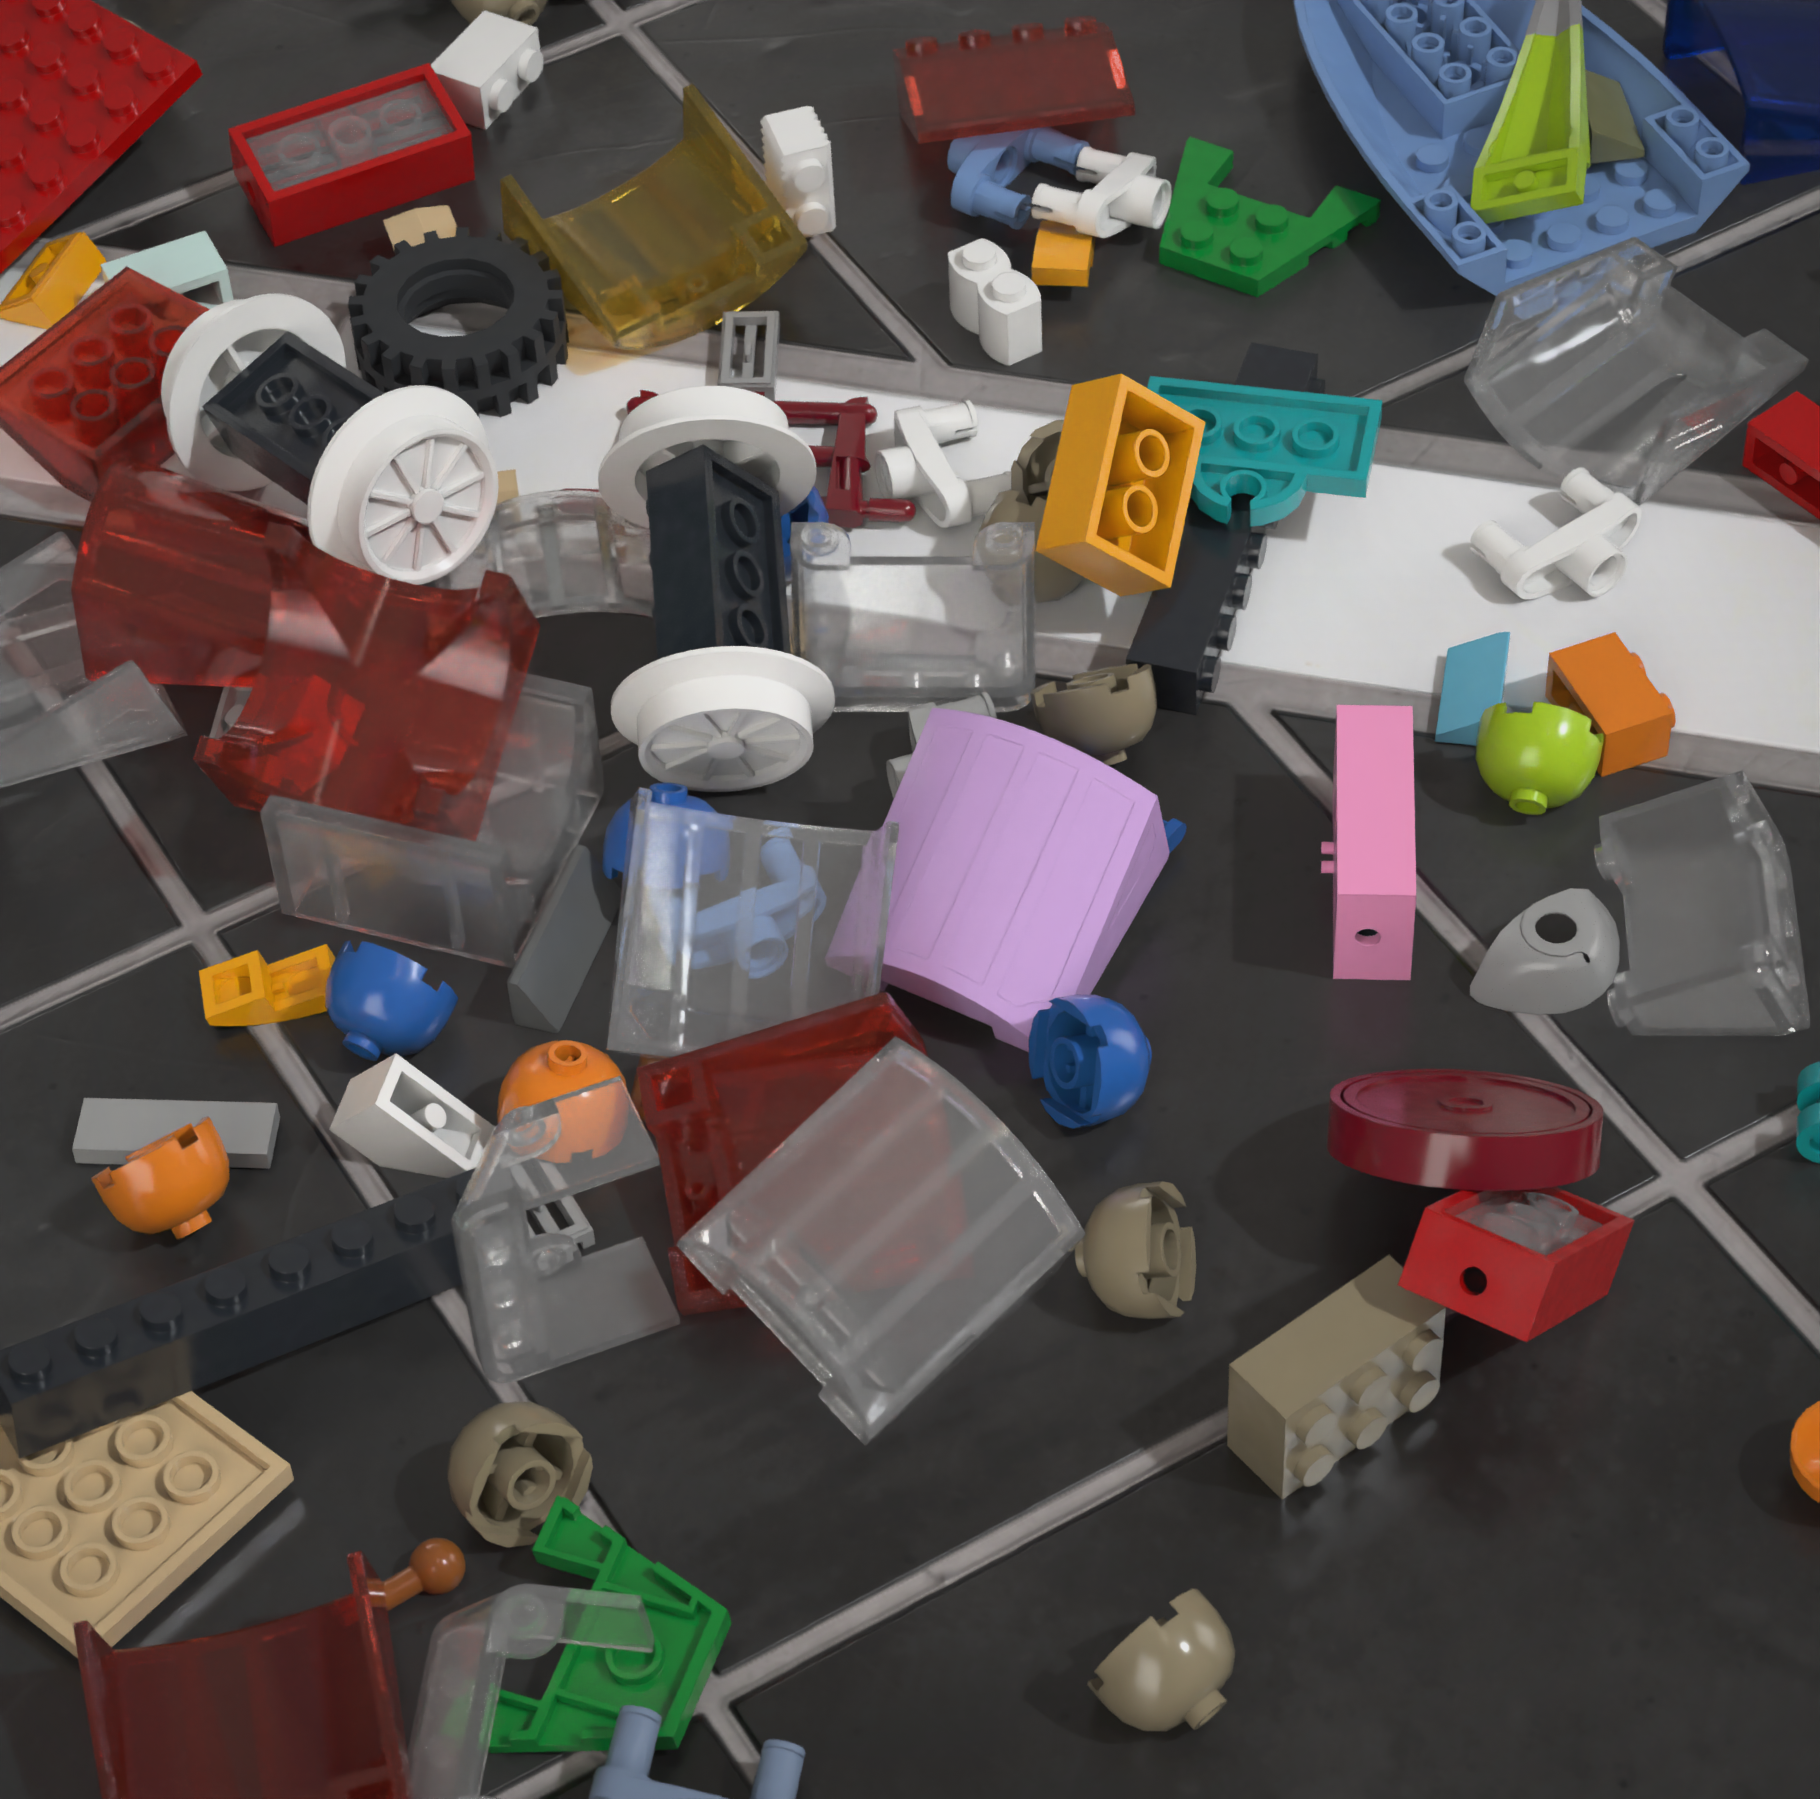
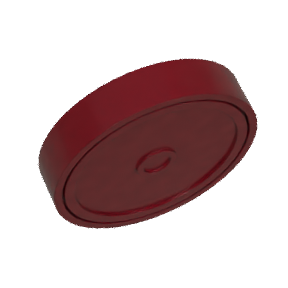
M1406 1069L1376 1072L1349 1078L1331 1089L1327 1150L1333 1158L1350 1168L1373 1176L1409 1184L1478 1191L1550 1188L1583 1180L1598 1170L1600 1165L1603 1108L1598 1101L1583 1092L1560 1084L1518 1075L1460 1069Z

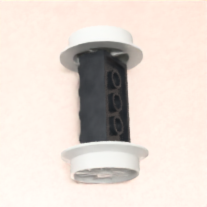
M279 293L228 301L209 309L195 319L175 343L163 372L161 398L167 420L169 439L179 461L194 477L214 488L226 491H249L262 488L274 482L307 504L308 528L314 549L324 565L336 576L355 586L373 589L428 583L441 578L458 567L474 551L484 537L496 508L498 474L495 461L489 450L485 429L475 411L460 397L442 388L415 385L383 393L347 370L344 347L336 327L319 308L310 302L296 296Z
M727 386L687 387L657 395L643 402L625 418L620 429V441L605 455L598 471L599 491L606 504L621 517L649 528L651 547L649 563L652 569L654 596L652 615L655 622L657 646L656 661L630 674L615 690L611 700L612 721L624 737L638 745L639 761L647 773L663 783L681 784L686 786L688 790L730 792L747 790L777 782L795 773L811 757L814 747L813 733L826 723L835 705L834 687L828 676L814 664L792 655L790 646L781 516L799 505L812 490L817 474L815 457L809 446L799 436L789 430L787 417L777 404L760 394L745 389Z

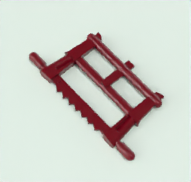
M640 390V396L632 397L626 404L628 415L637 406L658 394ZM752 391L765 397V392ZM868 397L852 398L845 403L773 401L785 413L788 424L838 425L835 446L808 445L815 457L816 467L831 468L827 496H821L829 515L828 526L857 528L863 523V518H869V521L908 522L915 517L916 507L913 502L907 499L870 498L869 501H863V473L871 468L866 458V426L872 425L878 416L876 408L868 404ZM565 488L561 489L555 497L557 507L563 511L601 513L604 510L605 515L612 520H627L614 512L606 504L599 489Z

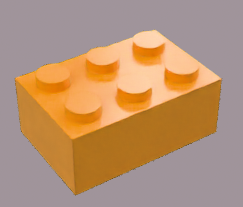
M1122 373L1072 385L1036 552L1120 597L1171 588L1206 422Z

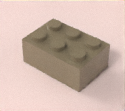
M1390 1255L1374 1264L1229 1364L1227 1446L1282 1500L1303 1485L1310 1487L1320 1482L1329 1473L1335 1462L1356 1447L1358 1449H1365L1371 1446L1380 1438L1390 1423L1407 1411L1417 1412L1426 1407L1439 1390L1446 1307L1397 1286L1403 1267Z

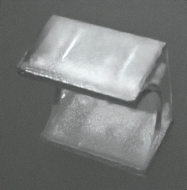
M361 637L352 652L353 699L367 709L340 767L335 770L326 791L317 804L270 794L260 811L282 914L514 968L572 849L578 844L605 792L592 688Z

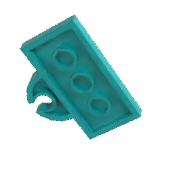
M1150 376L1147 386L1149 390L1206 422L1190 496L1199 510L1216 521L1228 523L1231 518L1230 497L1239 493L1255 496L1250 501V527L1262 526L1285 518L1299 507L1306 492L1366 498L1382 419L1383 400Z

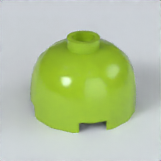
M1506 702L1495 704L1484 710L1477 732L1475 759L1485 784L1499 797L1509 801V806L1513 810L1530 815L1543 814L1546 812V808L1559 807L1581 796L1595 776L1604 741L1603 733L1593 735L1590 732L1592 721L1590 718L1571 709L1544 702H1534L1532 713H1506Z

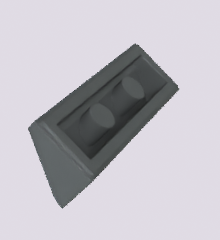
M577 844L572 849L507 980L512 1018L515 1025L550 1033H558L561 1030L623 901V893L617 883L605 876L602 871V865L586 846Z

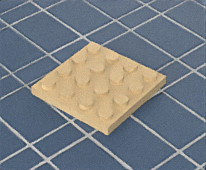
M192 1391L20 1459L0 1424V1597L90 1668L294 1481L291 1466Z

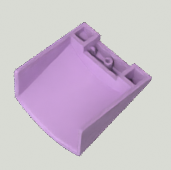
M932 708L826 960L828 968L881 991L885 990L888 983L992 1026L996 1039L1029 1052L1028 1040L1033 1018L1037 1012L1050 1009L1052 1003L1049 1001L1054 998L1077 994L1090 995L1167 862L1170 851L1158 796L1103 762L1041 733L981 714Z

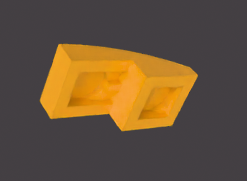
M1042 220L1038 229L1033 254L1032 281L1036 285L1088 287L1090 267L1093 266L1096 237L1078 233L1075 226Z
M324 944L268 965L260 952L256 950L199 970L205 1019L210 1026H251L294 1020L326 1012V982L336 958L328 945Z

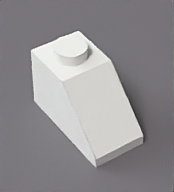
M394 1054L350 1079L329 1130L380 1167L450 1178L474 1169L478 1163L482 1162L495 1126L398 1054Z

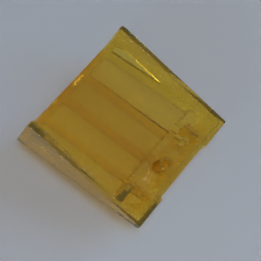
M693 84L683 88V139L636 176L585 204L542 219L511 174L500 179L504 234L511 241L518 236L527 240L530 255L542 250L549 256L550 270L558 269L563 295L614 348L638 350L661 347L684 340L719 324L723 320V312L740 311L773 286L808 249V241Z

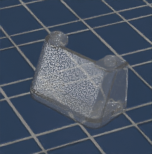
M792 522L790 567L793 655L814 664L828 676L834 687L835 705L832 712H908V708L934 702L938 706L974 697L982 692H987L991 697L995 712L1015 711L1026 706L1032 700L1030 693L1036 688L1038 629L1035 522H999L983 528L975 537L973 557L851 556L850 537L843 528L826 522Z
M1741 770L1599 816L1601 843L1594 846V856L1605 881L1613 879L1623 894L1630 968L1628 971L1616 974L1614 989L1607 991L1609 1009L1618 1027L1627 1026L1629 1031L1635 1036H1786L1809 1029L1810 1012L1789 857L1776 825L1744 771Z

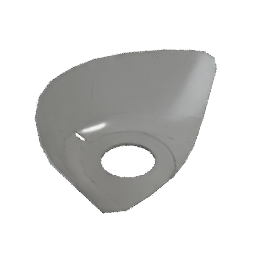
M1570 888L1532 904L1516 916L1498 934L1488 949L1470 985V995L1475 1001L1489 1007L1535 1015L1562 1014L1587 1006L1603 995L1612 984L1619 965L1620 940L1613 917L1603 903L1589 889ZM1560 914L1567 916L1575 923L1577 932L1567 942L1551 943L1540 938L1536 933L1535 925L1545 915ZM1583 953L1588 955L1590 963L1585 961Z

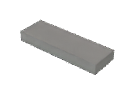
M84 1098L72 1151L76 1163L125 1165L128 1163L125 1157L185 1125L192 1123L194 1127L202 1118L209 1116L225 1147L229 1159V1167L270 1169L280 1121L277 1103Z

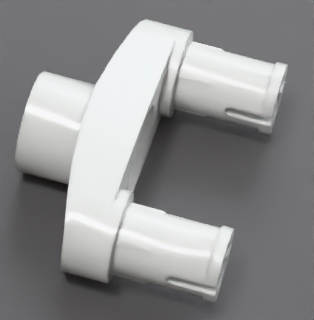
M1085 146L1080 151L1077 160V167L1085 168V170H1077L1076 178L1080 182L1096 183L1097 185L1092 190L1087 189L1084 193H1079L1041 183L1036 187L1032 198V204L1040 205V207L1034 206L1032 208V217L1034 219H1045L1075 226L1078 233L1106 238L1132 224L1153 229L1160 228L1166 219L1170 207L1171 185L1168 180L1155 177L1156 158L1153 156L1134 152L1129 153L1127 156H1122Z
M970 400L925 410L921 406H915L895 411V448L880 450L875 454L876 479L883 498L907 499L914 497L925 513L942 528H948L969 523L972 517L984 515L988 512L999 492L1011 490V471L967 481L960 477L956 478L939 446V443L964 437L971 438L977 435V414Z
M1579 467L1571 471L1563 479L1560 487L1562 490L1560 497L1565 502H1569L1583 515L1557 529L1532 546H1524L1504 531L1495 520H1488L1479 525L1473 532L1470 539L1472 543L1470 550L1495 568V571L1500 574L1501 582L1521 599L1539 598L1574 583L1578 584L1591 596L1599 597L1614 588L1626 571L1628 560L1621 549L1628 544L1636 533L1641 522L1642 509L1621 492L1614 493L1591 476L1585 468Z

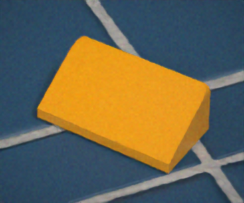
M77 232L47 242L0 304V318L48 330L61 328L102 271L100 264L106 263L105 257L85 232Z

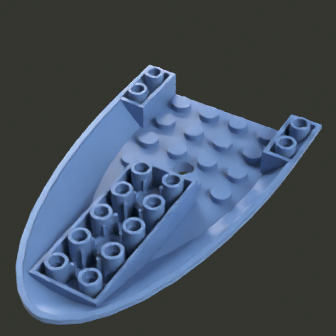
M1293 0L1298 32L1313 72L1330 106L1366 163L1453 269L1461 276L1502 300L1697 232L1749 172L1750 163L1657 67L1616 31L1581 5L1585 69L1620 82L1645 150L1644 157L1591 163V167L1586 169L1583 205L1485 224L1470 206L1474 167L1504 98L1536 0Z

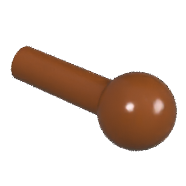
M431 1538L423 1541L412 1552L407 1568L338 1607L341 1619L348 1630L354 1632L422 1591L433 1595H441L452 1591L460 1584L464 1577L466 1567L464 1555L460 1548L448 1539Z

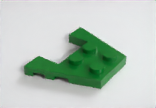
M1189 137L1185 144L1159 245V264L1259 297L1309 265V256L1324 246L1334 249L1345 242L1348 231L1361 223L1368 227L1376 222L1380 217V199L1336 185L1314 214L1308 218L1287 211L1280 205L1266 204L1239 195L1232 189L1219 188L1218 186L1233 169V151Z
M557 1495L533 1546V1554L538 1564L594 1579L593 1587L543 1698L536 1700L472 1681L446 1736L448 1744L452 1751L461 1754L609 1751L621 1706L634 1705L655 1711L662 1718L655 1750L678 1749L732 1624L728 1609L660 1562L652 1563L629 1547L624 1537L606 1525L602 1528L583 1515L578 1505L565 1497Z

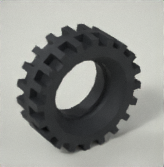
M456 227L455 237L440 239L436 230L423 233L424 243L412 247L406 240L394 244V257L388 260L377 255L370 261L372 276L358 275L354 282L356 296H349L348 301L358 370H361L363 380L383 393L407 386H435L460 397L475 411L478 417L480 412L495 409L499 417L512 413L511 402L521 398L528 404H531L538 399L537 384L541 382L553 386L558 379L557 364L566 365L569 335L560 274L558 269L550 270L549 256L542 250L530 255L528 241L519 236L508 244L502 242L501 231L488 229L484 237L470 236L469 227ZM484 303L508 309L505 316L490 327L463 336L441 337L420 332L409 325L410 322L423 313L450 304Z

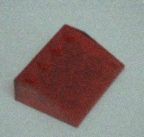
M1095 16L1071 17L1064 20V27L1045 30L1042 23L1018 24L1011 27L1012 34L991 36L990 30H970L959 33V41L938 43L937 37H916L905 41L906 48L892 49L899 113L919 144L1136 115L1135 104L1113 33L1104 22L1097 23Z
M126 266L0 367V428L64 488L107 511L175 454L169 439L167 420L162 406L161 385L163 372L168 357L181 334L195 319L209 309Z

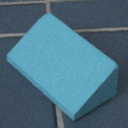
M1510 632L1495 633L1448 648L1435 742L1476 746L1479 722L1484 710L1503 702Z

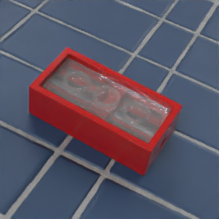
M430 63L228 129L234 175L274 247L475 180L472 134Z
M1558 1187L1514 1191L1461 1190L1425 1207L1397 1286L1528 1342L1608 1295L1635 1220Z

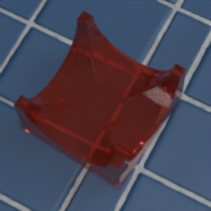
M269 522L262 547L266 553L270 568L271 609L268 633L259 671L245 707L234 725L219 739L200 736L193 760L233 806L470 860L541 627L510 574L488 569L485 570L481 586L475 588L443 589L407 583L351 565L317 548L297 533L293 527Z

